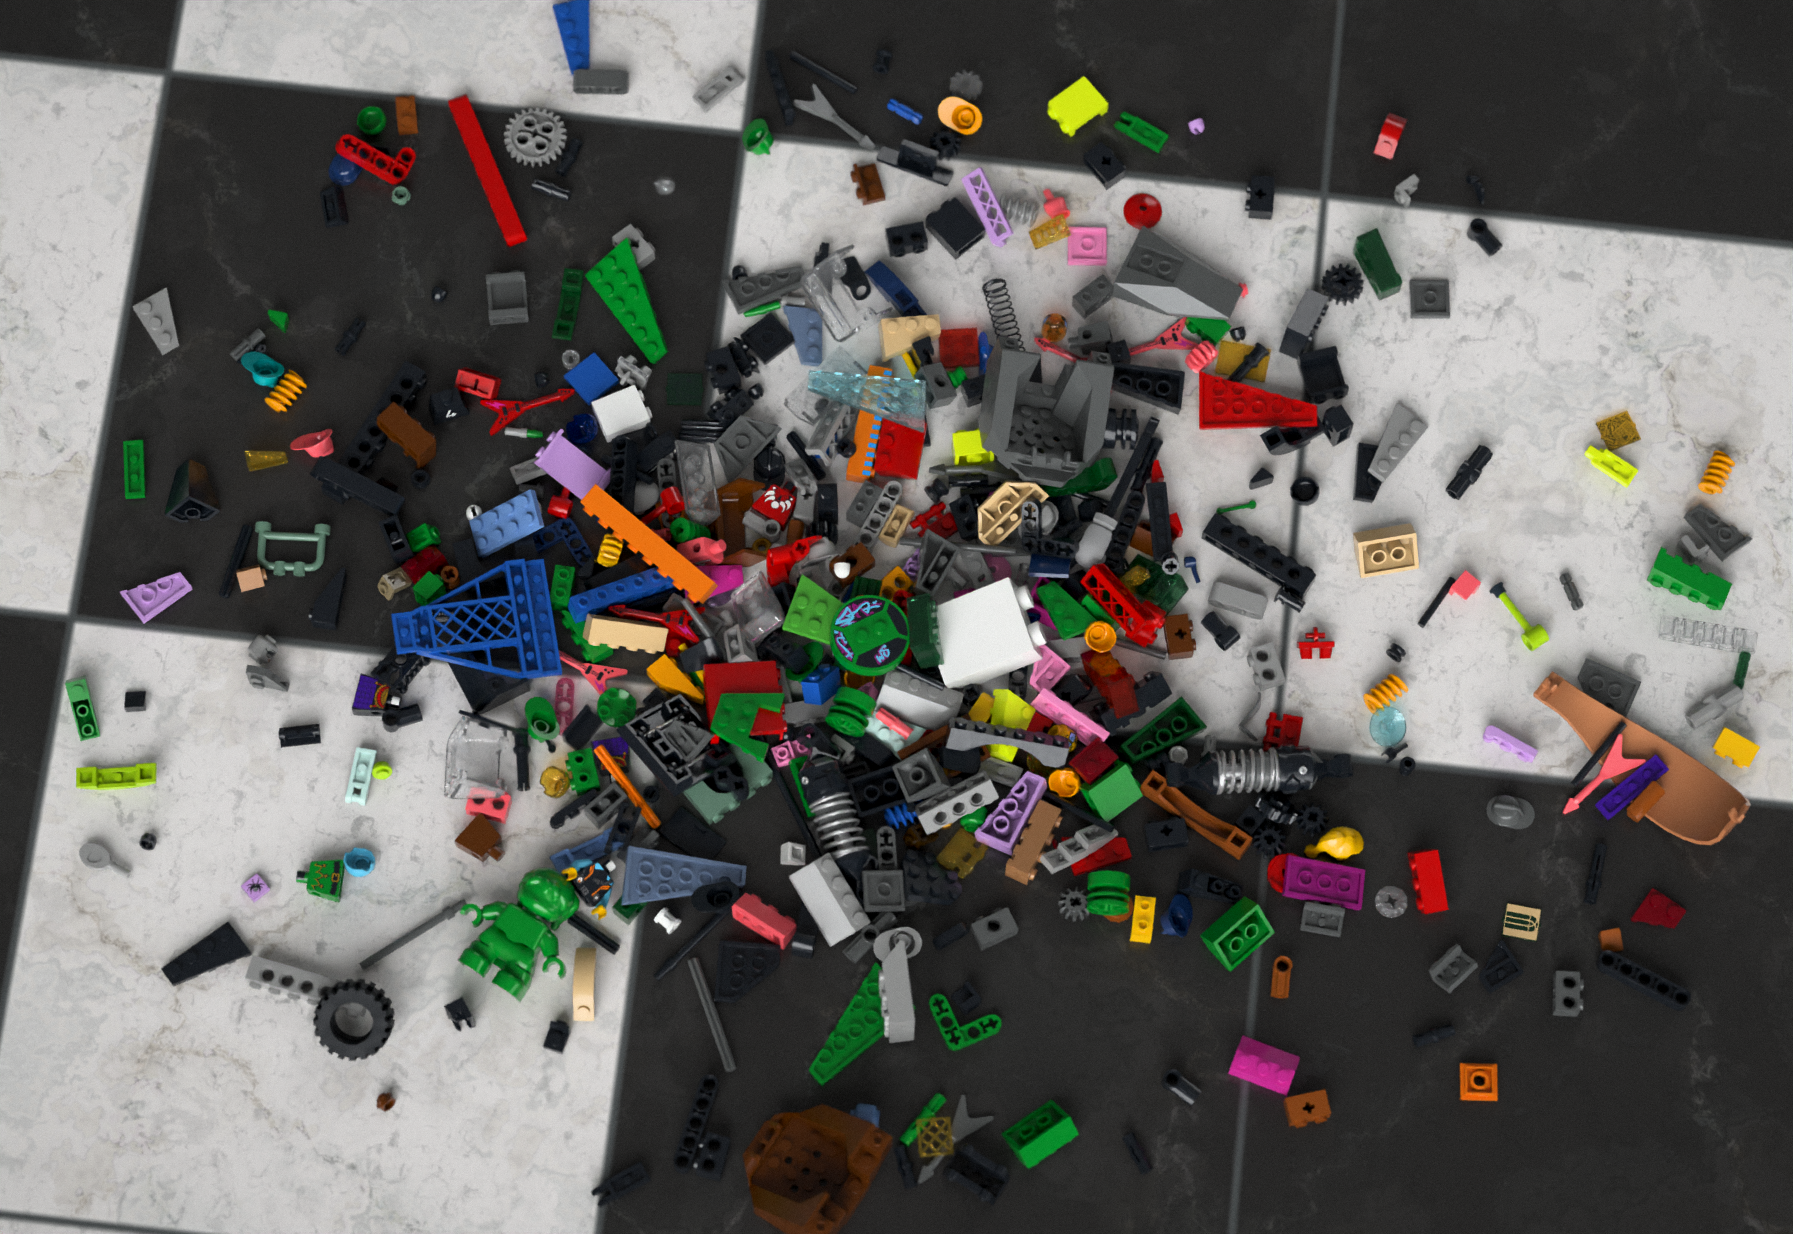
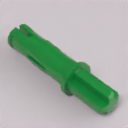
M936 1093L926 1107H922L921 1113L899 1140L909 1147L932 1117H936L935 1114L946 1102V1098L942 1094Z

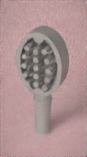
M85 844L79 850L82 862L90 869L96 871L110 869V871H114L125 878H128L131 874L130 870L111 861L108 851L98 844Z

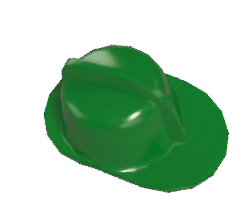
M756 119L743 132L742 140L747 152H752L756 155L764 153L770 155V148L774 138L769 132L765 120Z
M810 642L802 647L810 660L798 674L786 668L785 674L788 679L798 681L801 685V681L818 668L824 653L823 646L819 642Z
M542 697L530 698L525 705L528 733L540 743L556 738L559 735L560 727L552 705Z

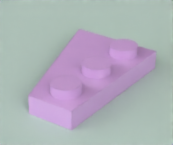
M181 572L157 579L153 583L142 584L128 591H120V594L143 624H145L193 589Z

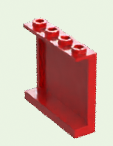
M776 661L704 664L702 675L709 732H711L710 727L721 694L783 693L782 685H778L781 674L780 668H776ZM784 703L780 713L759 708L750 736L779 734V740H783V734L787 732V722L782 717V715H785ZM714 734L710 744H718L719 736Z

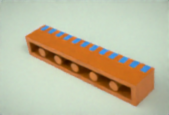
M869 365L853 442L856 444V452L849 458L846 472V480L864 483L865 480L870 482L871 478H875L876 471L873 465L876 459L884 413H887L885 412L886 406H890L892 395L889 394V390L894 388L896 376H892L893 369Z

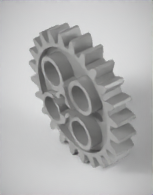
M537 106L535 111L529 107V112L527 113L521 109L522 115L515 113L516 120L510 118L511 125H506L507 131L504 132V137L506 138L504 139L505 145H508L507 151H512L511 157L517 156L518 163L523 159L525 166L528 162H531L532 167H534L535 162H538L541 167L542 161L549 164L550 158L556 160L555 154H562L561 149H565L564 142L567 141L564 122H559L560 117H554V111L547 114V108H544L541 112L539 106ZM527 124H534L533 127H526ZM547 129L552 130L550 133H544ZM521 140L527 141L525 144H520L519 142ZM544 146L545 149L538 150L537 147Z

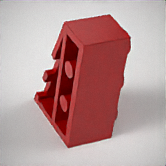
M1430 848L1408 852L1409 866L1413 876V888L1416 890L1418 897L1416 898L1417 909L1421 910L1422 914L1449 910L1438 850Z

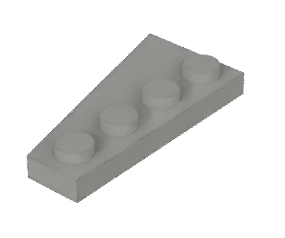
M1397 403L1368 468V472L1381 482H1384L1426 431L1428 426Z

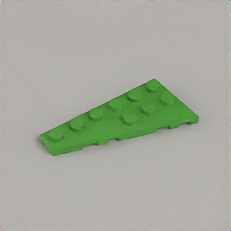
M802 574L782 629L830 645L829 632L834 615L843 603Z

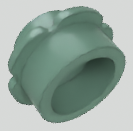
M402 186L396 187L392 192V201L399 205L406 204L411 198L408 189Z

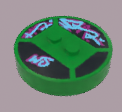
M876 595L858 596L844 603L834 615L829 632L830 647L838 662L849 671L863 676H878L896 668L904 659L911 638L909 621L900 607L892 601Z

